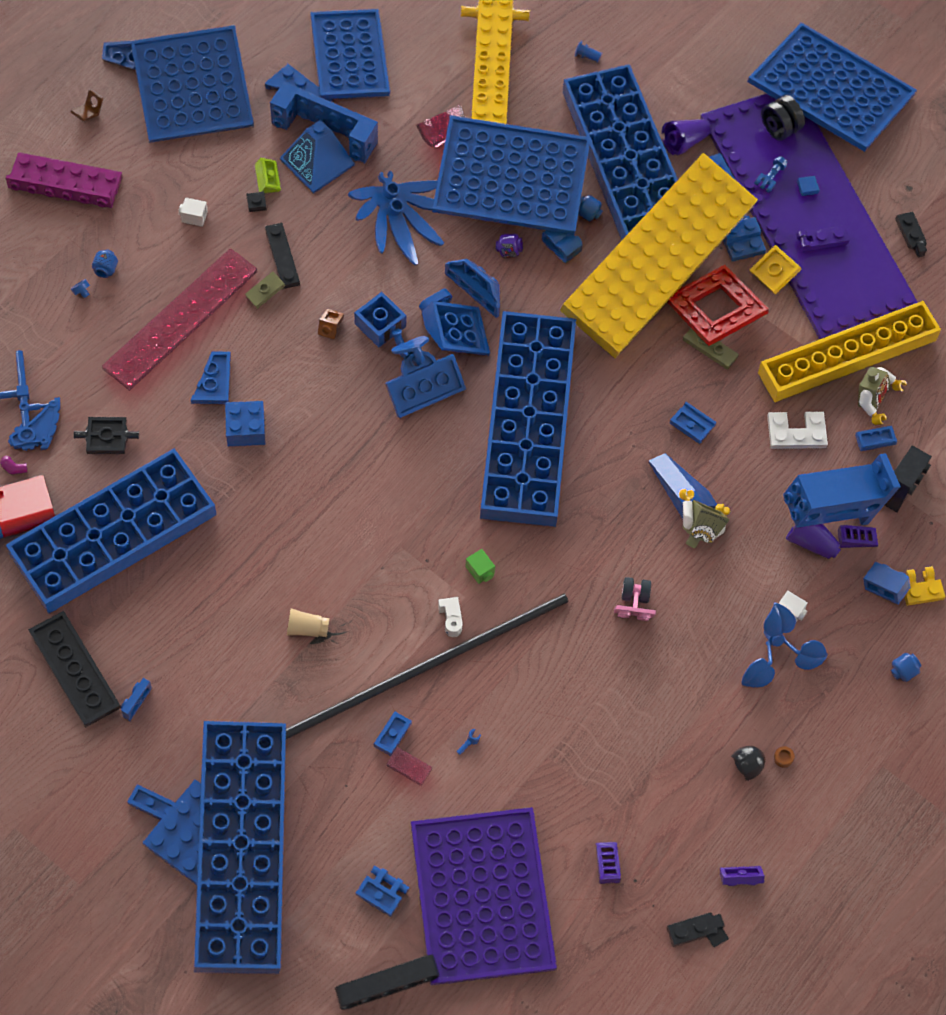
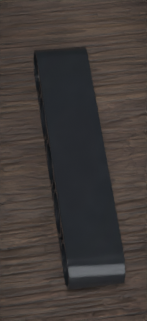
M427 955L340 984L335 987V992L340 1009L346 1010L436 980L440 977L434 955Z

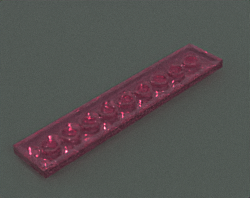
M230 248L102 365L103 370L130 391L257 273V268Z

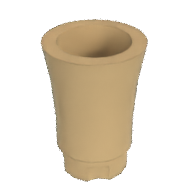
M291 608L287 636L327 637L329 618Z

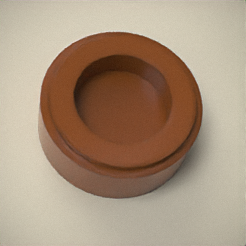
M786 746L779 747L774 754V762L782 768L791 766L795 758L792 749Z

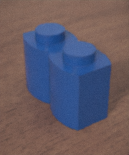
M548 230L542 233L541 240L564 263H567L582 251V240L578 236Z

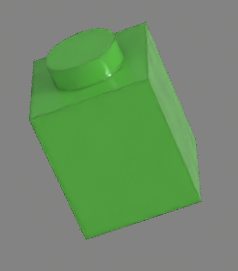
M483 549L466 558L465 567L478 584L493 578L495 565Z

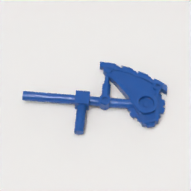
M18 350L16 351L19 386H16L17 390L0 392V399L18 397L20 401L19 408L22 424L14 429L15 432H12L9 436L8 442L14 449L22 448L23 451L33 450L34 447L40 445V449L45 450L50 446L53 439L52 436L56 432V424L59 421L60 415L58 413L60 410V397L54 398L48 404H28L30 396L28 385H26L23 351ZM40 408H44L35 418H33L31 421L29 420L30 411L40 410Z

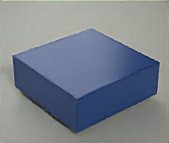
M815 176L797 179L801 196L819 193Z

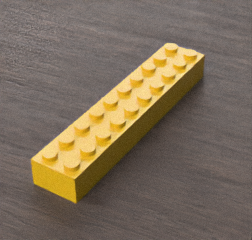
M924 301L761 361L758 374L773 401L777 402L935 342L941 329Z

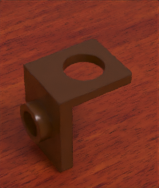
M90 89L85 104L71 109V113L82 121L99 116L104 98ZM92 96L97 99V106L92 104Z

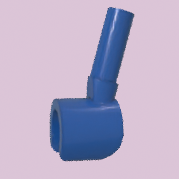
M475 729L470 730L468 740L456 751L459 755L471 744L475 745L479 742L481 734L477 738L472 737Z

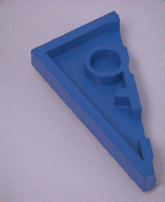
M289 64L285 65L265 82V88L267 89L271 87L279 89L282 83L285 82L320 97L319 87Z

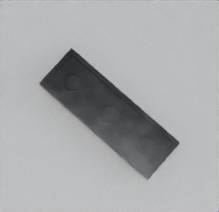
M64 611L28 629L85 728L121 708Z

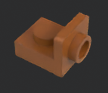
M326 309L319 320L318 335L335 339L337 328L343 321L344 313Z

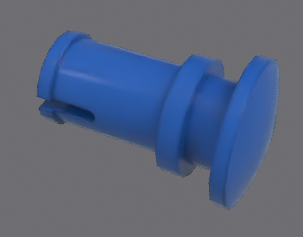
M581 40L576 47L575 57L579 54L582 58L586 57L598 63L602 52L589 48L587 44L582 45L583 41Z

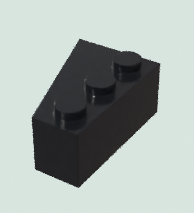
M913 445L910 447L894 470L901 487L884 506L898 513L908 495L912 496L917 485L922 481L924 477L922 473L926 475L930 469L931 464H929V461L932 458L931 455Z

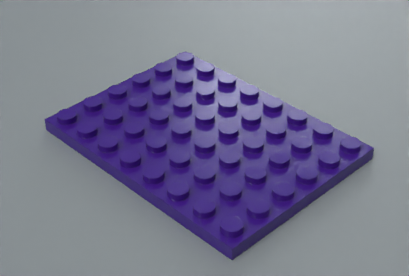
M533 807L411 821L427 955H434L440 977L430 981V984L439 985L557 970Z

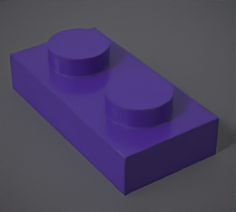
M761 866L720 868V877L723 885H757L764 883L765 876Z

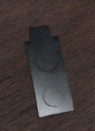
M712 912L667 925L666 928L673 947L715 935L719 933L718 929L725 927L721 914L713 916Z

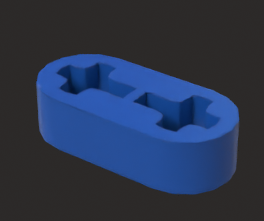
M446 288L424 299L420 303L419 309L423 312L432 301L449 303L452 300V295Z

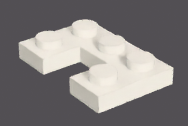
M768 412L767 419L771 449L827 448L824 412H805V428L793 429L788 427L787 412Z

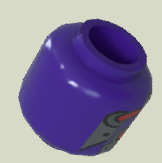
M502 234L499 241H496V251L500 252L502 257H517L523 251V240L517 234Z

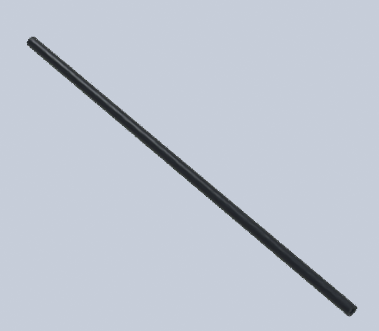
M562 594L286 728V739L568 603L567 596Z

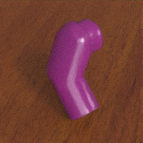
M2 457L0 461L1 467L9 474L28 473L27 463L16 464L11 457Z

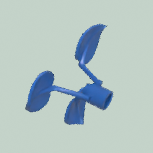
M775 602L763 625L764 635L768 640L766 645L769 661L767 662L764 658H760L751 663L742 677L741 684L747 687H764L773 680L775 670L771 667L773 663L771 645L778 647L785 643L798 654L795 664L805 670L814 669L826 660L828 655L826 648L817 640H810L804 643L800 651L785 639L783 633H789L794 629L796 625L795 616L788 608Z

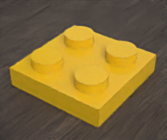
M775 245L750 269V272L776 295L801 268Z

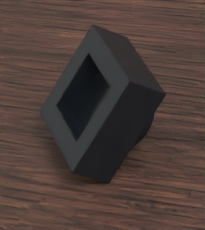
M264 191L246 194L249 212L267 210Z

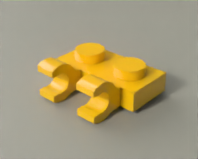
M933 566L925 567V571H922L925 582L916 583L914 569L906 570V575L910 578L911 587L904 596L907 606L945 599L946 596L941 579L935 580Z

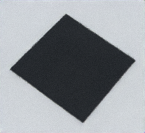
M723 928L718 929L719 933L707 937L714 948L729 939Z

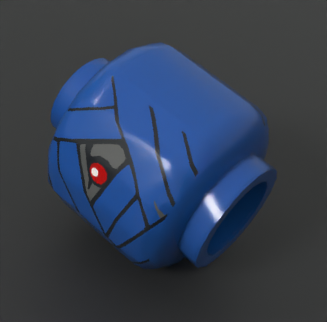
M111 250L98 251L92 262V269L97 276L107 278L114 274L118 259Z

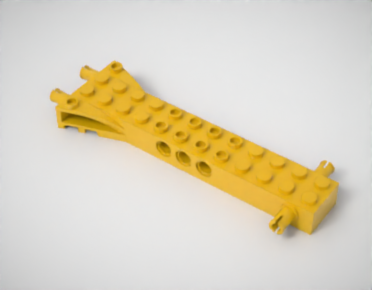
M479 0V6L477 7L461 6V17H473L478 20L472 119L507 124L512 22L514 20L529 21L530 10H514L513 0Z

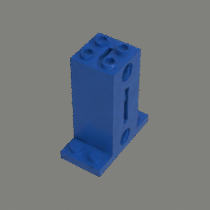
M884 453L879 454L872 464L797 475L783 496L797 528L855 518L859 519L861 525H868L901 486L887 454Z

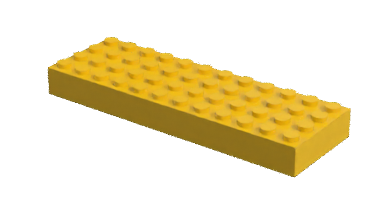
M702 153L563 303L560 311L568 318L576 319V325L612 357L616 358L748 214L758 199L706 154Z

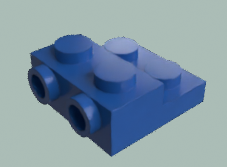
M745 216L723 240L732 262L766 253L765 245L760 236L761 229L755 217Z

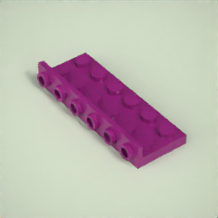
M18 152L10 175H6L5 179L8 188L12 190H22L31 194L37 193L48 197L63 198L67 201L73 200L83 204L89 203L99 207L112 208L122 179V172Z

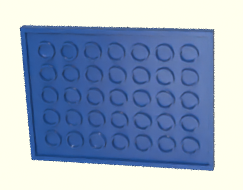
M802 22L747 80L748 83L775 99L783 95L791 96L799 104L805 117L864 152L913 98L917 89Z
M450 115L432 212L575 235L591 137Z

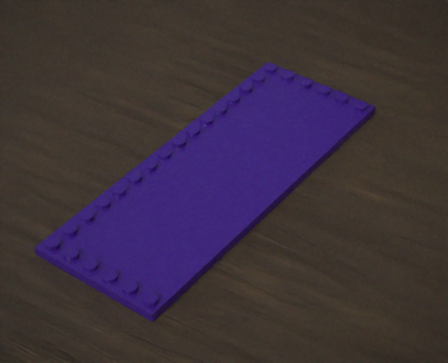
M768 94L759 95L701 114L700 119H705L710 123L711 133L709 136L717 151L722 155L735 180L758 199L750 212L756 218L770 249L776 245L800 266L801 270L789 281V284L819 340L918 303L817 123L805 117V125L801 130L791 134V136L782 141L774 139L767 132L761 119L762 108L777 100ZM781 156L786 159L787 167L784 170H779L772 179L776 181V185L768 193L766 190L769 185L762 189L760 188L763 183L762 181L758 186L754 183L761 173L767 176L774 167V159ZM815 176L819 193L801 196L797 179ZM845 226L850 240L849 244L801 251V242L796 236L799 231H813Z

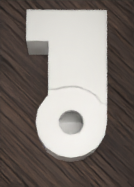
M458 597L439 599V613L445 612L446 634L450 637L459 636L462 632V617Z

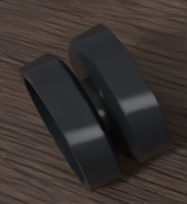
M783 95L761 110L763 125L767 132L776 140H784L791 136V134L801 130L805 125V117L801 107L789 95Z

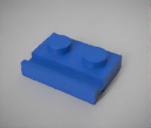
M685 402L684 406L670 420L671 425L698 444L716 426L714 420L688 402Z

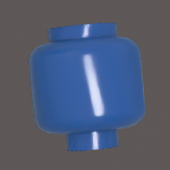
M591 195L583 196L580 200L578 215L587 221H592L594 218L598 219L603 212L600 209L602 203Z
M904 653L892 661L893 669L891 673L896 680L901 679L907 682L920 673L921 663L914 654Z

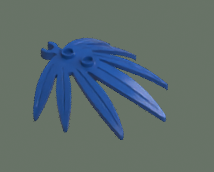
M392 171L388 172V178H385L383 172H380L378 179L383 183V186L363 187L348 193V196L354 200L362 201L371 198L359 209L355 219L360 221L367 218L376 206H379L375 222V239L379 252L381 254L384 252L388 216L391 232L398 247L413 265H417L418 260L414 243L404 216L410 225L428 241L438 246H442L444 241L406 202L421 209L432 210L434 199L417 194L435 190L438 181H413L397 184L392 182Z

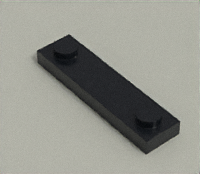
M283 223L265 226L278 276L285 284V287L282 289L300 286V280Z

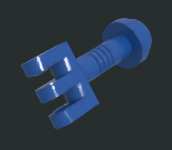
M781 156L774 159V167L767 176L761 173L754 183L758 186L762 181L763 183L760 186L762 189L769 185L766 190L768 193L776 185V181L772 179L779 170H784L787 167L786 159Z

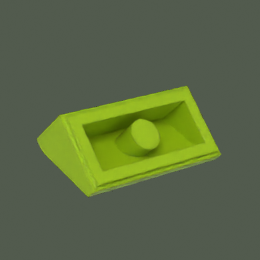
M260 158L255 164L259 192L271 193L281 191L276 161Z

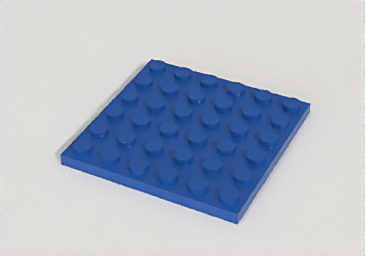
M235 25L131 41L149 143L254 126Z

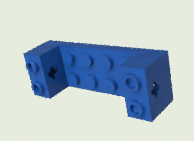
M285 82L282 83L270 101L271 123L276 127L288 130L297 115L315 123L321 119L333 132L341 133L349 138V156L355 161L366 163L378 144L377 121Z

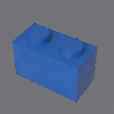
M878 562L873 564L863 578L866 590L898 605L911 588L909 576Z

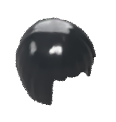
M744 746L731 755L737 769L744 775L746 781L754 779L764 769L765 756L755 746Z

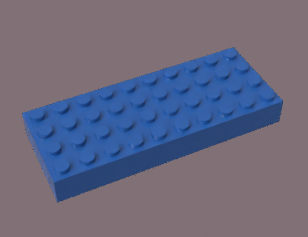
M173 448L6 544L10 557L49 614L217 515L216 508L178 452Z

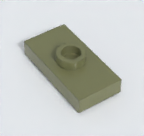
M272 271L245 295L258 309L284 288L285 284Z

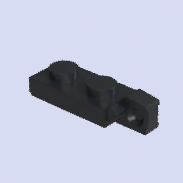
M914 212L897 215L895 219L908 248L914 249L918 258L925 256L927 242Z

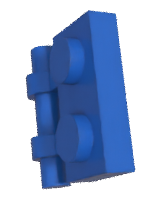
M374 866L371 873L376 878L373 880L366 876L355 894L391 917L402 901V897L396 893L401 891L406 894L410 887L405 885L404 881L400 878L396 879L389 875L388 871L384 868L380 869ZM385 881L392 886L389 890L381 885V882Z

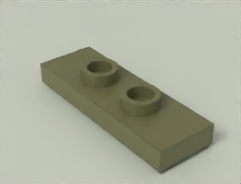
M692 328L683 337V341L727 370L739 356L738 353L720 341L708 346Z

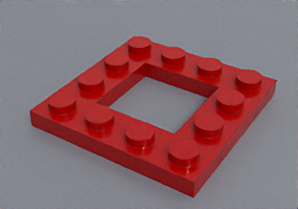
M726 265L677 290L667 301L708 346L765 316L769 311V308ZM721 288L739 308L713 322L695 302Z

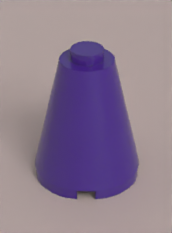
M705 119L666 122L662 127V134L665 137L662 140L663 144L670 154L681 155L709 136L711 125Z
M824 524L798 528L795 525L786 536L789 542L827 559L835 558L841 550L839 548L840 543Z

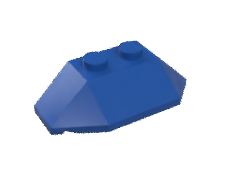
M468 259L447 262L445 264V274L495 318L499 317L500 284L494 277L491 278L481 266H477Z

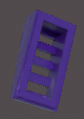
M840 525L837 530L840 548L878 547L876 528ZM861 534H864V540H861ZM868 534H871L872 541L868 540Z
M617 842L596 843L599 884L620 883L621 873ZM601 848H612L613 852H601ZM602 856H613V859H602ZM614 863V866L603 867V864ZM604 871H615V873L604 874Z

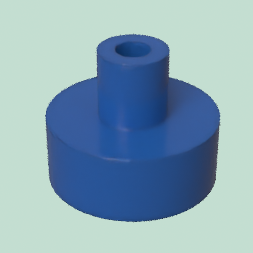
M84 279L74 285L71 291L74 295L80 293L85 298L89 295L86 288L90 284Z

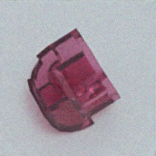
M461 105L416 125L423 140L429 146L438 147L445 143L450 115L465 117Z

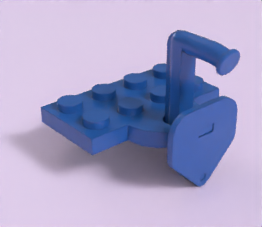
M394 329L391 332L397 345L391 351L394 354H400L404 358L401 364L402 376L385 383L398 418L466 390L453 354L436 360L432 354L421 349L429 341L428 337L421 336L404 343L401 329Z

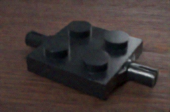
M88 417L86 430L74 431V439L86 440L87 454H125L128 439H139V431H128L127 417Z

